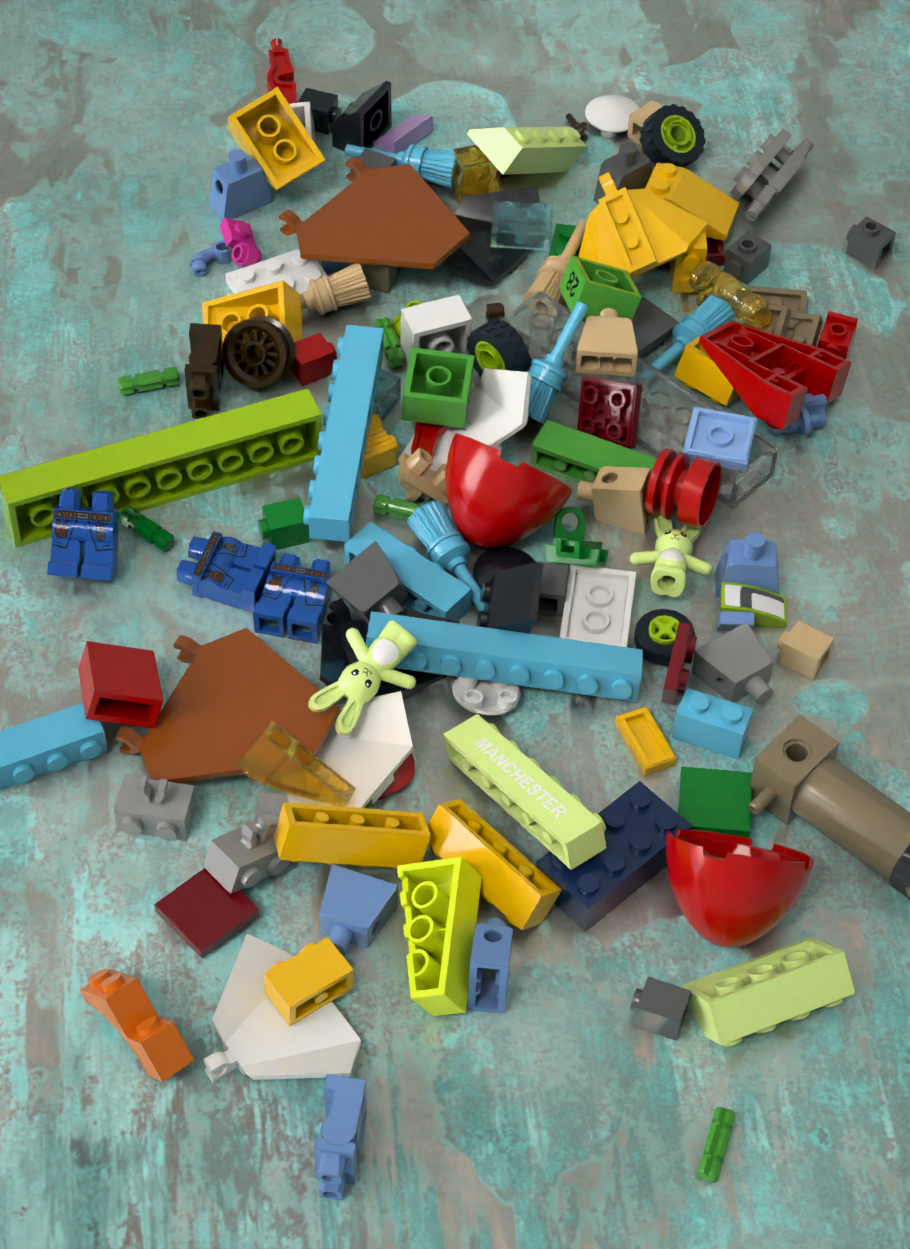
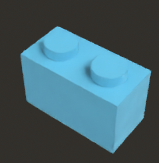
M686 688L676 712L672 738L739 759L749 734L753 708Z

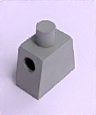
M747 623L738 626L694 651L692 672L726 700L736 702L750 695L757 704L761 705L767 702L773 695V689L767 684L770 681L773 666L772 659Z

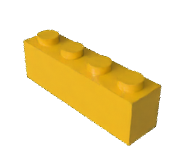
M461 799L439 804L428 823L431 835L428 845L431 851L443 859L462 857L482 876L481 897L498 908L513 926L524 930L542 924L562 889Z
M283 802L274 834L279 860L316 862L330 865L346 864L362 867H390L397 869L398 865L422 862L431 837L424 813L289 802Z

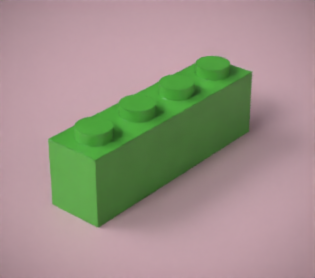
M546 420L531 445L530 466L579 484L581 480L594 482L600 468L604 466L650 468L652 472L657 458L578 431L566 425Z

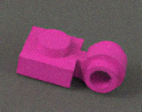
M225 217L219 225L226 247L233 249V261L242 267L260 262L262 254L257 248L250 224Z

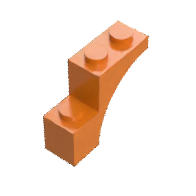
M102 969L90 976L88 979L89 984L80 989L85 1001L99 1010L122 1035L150 1077L164 1082L194 1061L173 1021L158 1016L136 977L112 969Z

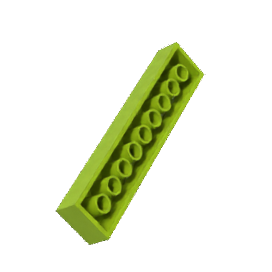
M307 388L0 475V497L6 524L15 547H20L52 537L53 508L59 506L61 491L64 488L82 489L81 506L92 507L94 491L113 492L114 509L119 510V513L127 506L140 512L314 461L315 455H321L322 451L318 449L320 430L322 431V414Z

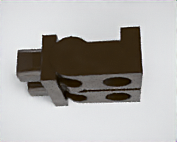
M190 323L189 340L191 353L189 355V364H185L184 372L188 409H191L192 418L194 419L211 416L212 410L220 411V394L225 370L222 356V325Z

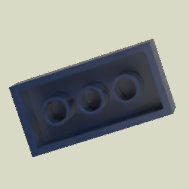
M641 781L598 813L606 826L604 836L607 848L572 870L551 851L536 862V867L562 889L554 904L585 932L667 866V831H672V835L676 836L678 829L691 830L692 825Z

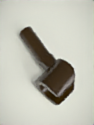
M568 113L566 119L572 128L579 132L580 139L582 141L587 139L588 135L584 132L587 130V123L577 122L573 115Z
M502 303L486 304L487 322L492 319L506 321Z

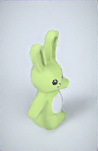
M661 514L655 516L653 524L658 537L656 539L655 551L634 552L630 556V561L634 565L655 564L651 573L650 585L652 591L657 595L680 596L686 584V568L702 575H709L713 570L710 563L691 556L693 542L700 535L701 529L688 525H683L682 530L673 529L671 519H663Z
M394 620L387 623L369 648L356 628L348 629L346 638L359 661L348 665L337 682L316 692L308 702L311 711L323 712L343 697L348 700L335 724L336 731L340 735H348L354 729L363 705L372 700L376 695L381 680L405 689H412L416 685V680L413 676L394 670L401 660L413 651L417 645L415 637Z

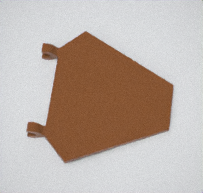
M352 157L345 163L347 167L353 169L346 175L347 179L352 183L308 219L302 222L291 210H286L279 215V219L286 222L280 228V231L287 236L294 233L297 234L301 259L435 269L470 239V232L410 164L369 169L357 157Z
M247 628L204 645L198 644L190 637L180 635L173 645L175 649L181 650L177 658L181 662L191 664L159 713L155 728H150L146 736L143 737L131 728L121 727L115 737L117 741L124 742L120 747V752L127 755H134L137 752L141 753L151 779L160 780L162 778L168 779V782L186 783L312 765L341 710L337 704H334L323 712L311 711L308 702L320 690Z

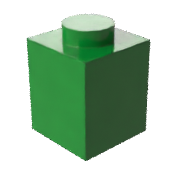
M300 497L262 506L263 519L258 520L262 540L268 539L269 544L276 545V550L310 542L309 525H305L303 522L304 507Z

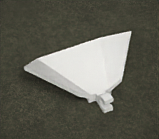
M485 368L477 386L472 381L465 428L449 426L447 431L438 438L433 464L430 466V469L436 472L442 464H447L451 442L456 433L482 442L499 451L503 450L501 443L523 429L527 423L531 375L528 372ZM414 435L403 451L409 456L411 455Z
M401 691L376 696L365 703L354 729L348 735L338 734L334 724L312 765L278 770L289 803L365 808L368 803L374 804L394 781L393 773L414 750ZM345 704L338 705L341 711L344 708Z
M246 933L212 1018V1023L223 1043L225 1052H215L204 1058V1064L207 1066L205 1073L212 1083H215L237 1068L243 1076L248 1075L253 1080L326 1078L327 1074L350 1077L360 1051L361 1039L333 1002L328 1003L289 1026L264 993V974L275 963L279 961L286 962L295 955Z

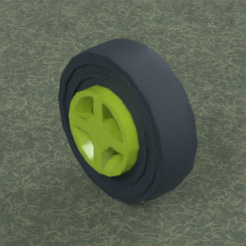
M657 609L644 614L637 622L635 628L634 643L636 649H642L643 658L654 664L669 665L679 622L691 624V635L695 636L693 625L685 615L669 609Z

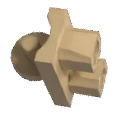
M419 448L410 456L403 452L398 458V463H400L398 477L401 479L400 485L406 488L405 499L414 502L419 497L424 500H428L431 497L446 505L448 503L445 485L446 464H442L435 472L430 469V466L433 464V457L427 451Z

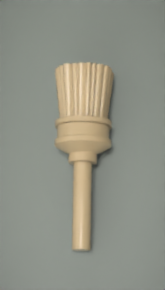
M581 219L578 222L561 255L549 256L543 261L541 268L537 272V279L523 297L524 306L527 307L530 314H534V316L541 317V319H546L547 321L559 317L564 298L558 287L571 256L575 255L583 240L586 220Z
M354 263L328 277L322 275L321 278L316 280H309L308 291L302 292L303 296L300 297L301 309L307 308L308 311L315 309L321 316L331 311H338L337 307L372 300L365 275L359 263Z

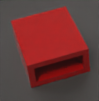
M86 641L78 667L85 718L155 728L163 704V696L154 651Z

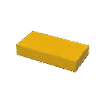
M647 706L615 716V725L644 776L676 766L677 757Z

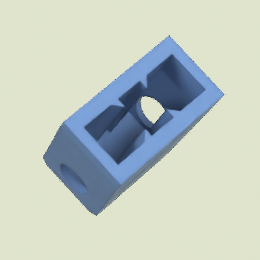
M240 149L230 151L228 154L229 161L216 166L212 171L209 206L222 221L225 217L234 219L272 203L263 169L251 155L246 154Z
M758 532L748 533L745 540H729L715 571L716 598H720L721 582L756 586L779 594L776 543L765 541L764 536Z
M332 864L319 912L320 932L323 935L329 936L328 938L342 956L346 954L350 944L362 948L370 947L398 906V885Z
M490 918L484 924L479 923L475 925L470 959L467 1010L505 1014L513 929L506 926V923L501 919ZM484 968L496 969L494 980H487L483 977Z

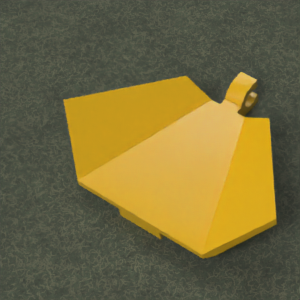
M608 172L598 177L606 196L598 199L599 204L588 215L578 257L627 270L630 277L634 278L687 253L709 227V224L645 189L627 190L624 187L618 190Z

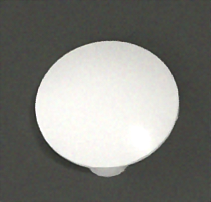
M604 95L589 102L585 110V118L593 127L601 130L602 136L613 138L617 133L628 131L629 115L639 109V106L631 99L623 96Z
M457 677L452 686L455 700L465 709L481 715L505 714L518 705L521 697L519 686Z

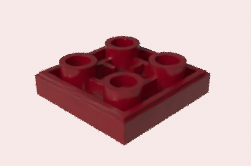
M590 375L582 376L577 430L629 449L636 448L642 385Z
M682 622L678 624L663 688L662 703L673 705L676 697H683L685 693L689 670L683 669L684 663H692L697 637L691 635V624Z
M205 868L154 904L157 914L201 958H204L259 916V909L240 890L230 894Z

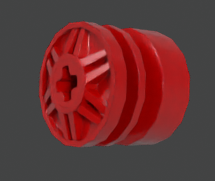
M668 448L662 450L649 477L645 498L646 512L652 516L661 514L663 519L666 520L671 519L677 512L678 521L681 524L698 529L705 527L718 498L722 476L720 463L698 457L690 465L689 456L686 453L682 452L677 455L675 450Z

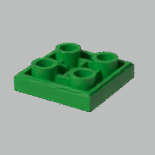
M681 766L678 814L692 825L691 830L711 831L749 838L751 820L749 803L751 802L752 786L750 784L752 773Z

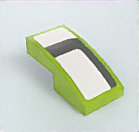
M721 582L720 612L754 613V626L786 628V597L756 586Z

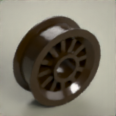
M255 316L237 323L228 331L223 342L222 356L226 369L236 381L247 387L262 388L283 379L289 373L295 360V345L290 332L281 322L268 316ZM256 345L262 350V359L256 355Z

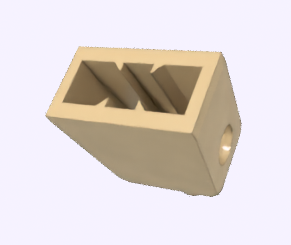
M612 308L603 309L600 312V316L587 317L577 347L575 373L635 377L638 350L632 320L618 317V312Z
M604 466L600 468L594 482L583 480L579 482L577 499L593 502L595 518L599 522L645 535L653 518L645 509L646 490L651 474L650 468Z

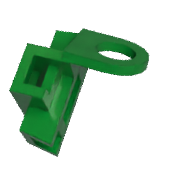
M572 506L564 507L556 514L553 527V545H545L546 562L594 567L606 566L609 550L602 549L603 542L584 540L585 516L581 510ZM567 513H573L578 519V525L572 532H567L562 527V518Z

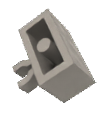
M124 775L114 807L117 830L124 831L130 835L145 834L157 836L168 841L175 839L187 841L197 808L195 786L168 782V779L162 778L160 780L148 779V776L140 775V777Z
M263 814L252 823L247 821L243 823L242 827L212 839L203 867L232 894L243 888H251L259 881L272 875L277 876L287 868L289 861L279 860L274 840L276 826Z

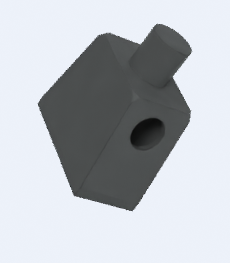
M624 142L619 146V153L603 161L599 176L609 172L618 190L624 187L627 190L645 189L653 172L652 162L637 149L634 143ZM599 178L593 199L597 204H599L598 199L606 196Z
M376 541L326 581L340 599L368 622L371 611L406 616V611L399 603L407 598L408 592L389 558Z

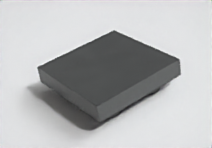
M643 296L632 319L638 350L637 359L673 335V328L680 323Z

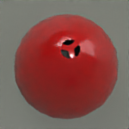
M456 433L451 442L446 464V496L451 516L458 531L462 533L466 540L474 545L483 548H498L525 539L546 526L569 499L572 489L557 479L524 462L517 467L501 459V451Z
M678 829L676 836L672 835V831H667L666 835L668 878L676 901L688 923L708 942L721 947L734 948L747 945L761 938L779 924L797 904L807 885L814 864L813 857L806 853L778 844H774L772 850L755 847L752 844V838L688 829Z

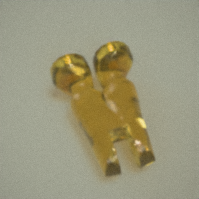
M709 261L701 262L692 271L689 285L699 291L696 299L698 306L708 296L713 294L715 297L721 298L723 301L725 300L732 307V310L735 312V318L759 329H766L770 326L772 315L768 308L767 300L746 289L732 274L723 272L718 265Z

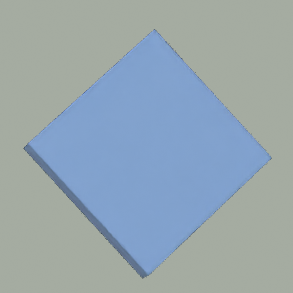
M694 407L683 453L689 456L690 462H693L695 458L701 457L719 462L722 468L746 472L757 418Z

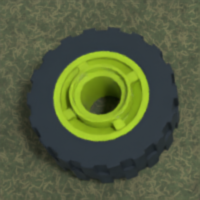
M671 104L670 106L665 105L659 108L643 122V127L640 129L641 137L639 139L643 147V153L647 155L655 166L657 163H670L678 167H688L704 151L703 147L706 138H704L705 132L700 125L701 122L694 116L693 112L688 111L683 106Z
M492 319L472 331L467 338V350L469 355H474L473 368L477 371L480 378L485 368L527 372L532 366L531 355H529V349L524 343V339L506 321Z

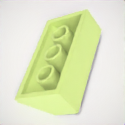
M570 126L470 129L467 133L503 175L568 172L587 147L580 139L579 132Z
M814 937L806 938L680 986L691 991L689 1008L705 1037L720 1046L736 1045L743 1040L742 1037L754 1032L766 1033L772 1031L777 1027L776 1024L788 1019H803L810 1015L811 1010L819 1007L837 1006L843 1002V998L855 994L845 952Z

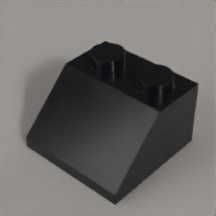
M386 80L362 93L354 102L349 104L347 110L339 118L334 119L331 125L332 147L344 152L347 144L372 148L374 146L373 142L392 127L391 82Z
M536 562L495 571L490 582H484L482 586L480 602L484 603V610L480 611L476 626L530 634L537 622L544 564Z

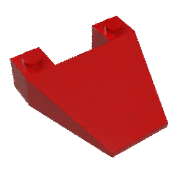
M732 320L705 333L699 339V343L753 415L765 421L766 425L773 429L783 430L798 421L805 395L811 393L813 396L824 394L827 398V403L841 396L852 363L827 350Z

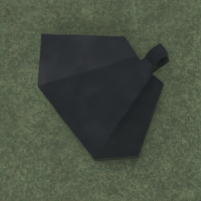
M538 187L464 196L454 215L470 232V239L446 259V262L453 274L486 286H494L507 273L512 274L527 259L528 252L544 237Z
M342 599L330 602L329 608L334 612L327 615V620L331 625H322L319 680L327 686L337 682L348 665L359 661L346 638L347 630L356 628L366 644L369 622L363 617L353 620L348 606ZM404 609L406 616L460 623L459 621ZM394 668L396 671L413 676L416 680L415 687L405 689L381 680L378 692L374 697L401 691L402 698L405 699L417 694L419 687L445 678L447 675Z

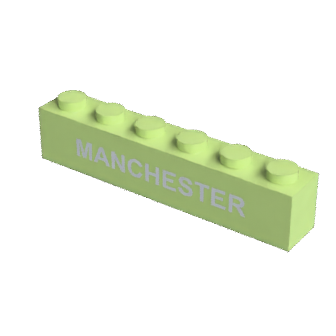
M476 714L443 734L449 760L570 870L607 848L604 836L606 826L602 818L596 812L591 813L585 808L575 794L570 795L563 789L556 777L553 775L548 776L534 758L525 756L513 740L508 741L503 737L493 723L488 724L482 717Z

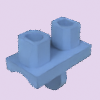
M811 393L806 394L798 421L783 430L770 427L772 435L799 431L801 435L810 434L812 428L826 426V396L824 394L813 396Z

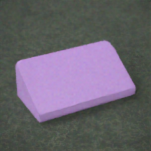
M412 115L374 141L373 145L381 151L396 154L399 151L404 152L411 144L417 143L433 131V117L431 115Z

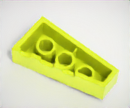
M462 857L398 865L397 873L398 877L402 880L403 889L400 892L401 906L405 908L406 924L403 925L404 938L408 940L409 954L406 955L411 999L432 1016L466 1013L470 959L475 925L477 923L482 876Z

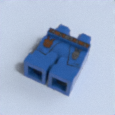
M62 489L59 506L53 508L51 558L48 561L47 575L78 577L81 575V578L112 580L117 576L119 520V510L114 509L113 492L94 491L92 507L81 506L82 489Z
M215 531L212 532L209 539L193 536L188 548V557L197 559L198 562L181 560L177 568V581L191 585L192 596L199 598L204 596L210 600L253 613L256 603L260 602L267 577L270 574L271 564L276 562V545L263 542L262 547L242 543L233 537H223L222 533Z
M288 553L283 554L279 563L272 562L260 602L256 603L253 611L255 633L284 638L288 630V639L318 644L332 594V589L326 583L331 578L330 562L316 559L312 562L311 569L300 567V558ZM264 620H275L278 621L279 625L270 626L267 625ZM297 625L311 627L312 631L302 632L297 628Z

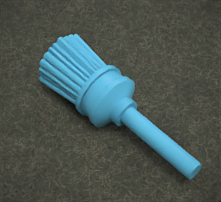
M347 144L345 156L358 158L365 147ZM411 144L405 152L399 151L398 154L366 148L396 158V165L410 164L424 181L451 190L456 188L462 164L460 151L431 150L426 146L418 147L415 144Z
M713 294L708 296L692 315L686 316L681 323H678L673 328V345L638 375V380L646 385L678 356L682 355L688 343L731 320L735 321V312L732 310V307L725 300L723 301L722 298L715 297Z
M577 301L551 354L547 353L544 359H533L531 362L532 366L527 371L531 375L528 420L543 426L545 424L556 393L561 392V386L568 378L562 369L564 364L562 359L589 308L582 302Z
M432 501L422 507H418L406 521L407 526L427 549L426 555L432 562H436L444 571L449 570L450 574H455L458 579L467 583L472 589L471 600L479 612L483 611L484 603L480 602L481 589L467 569L468 562L466 558L471 551V547L464 541L462 533L456 530L444 503Z

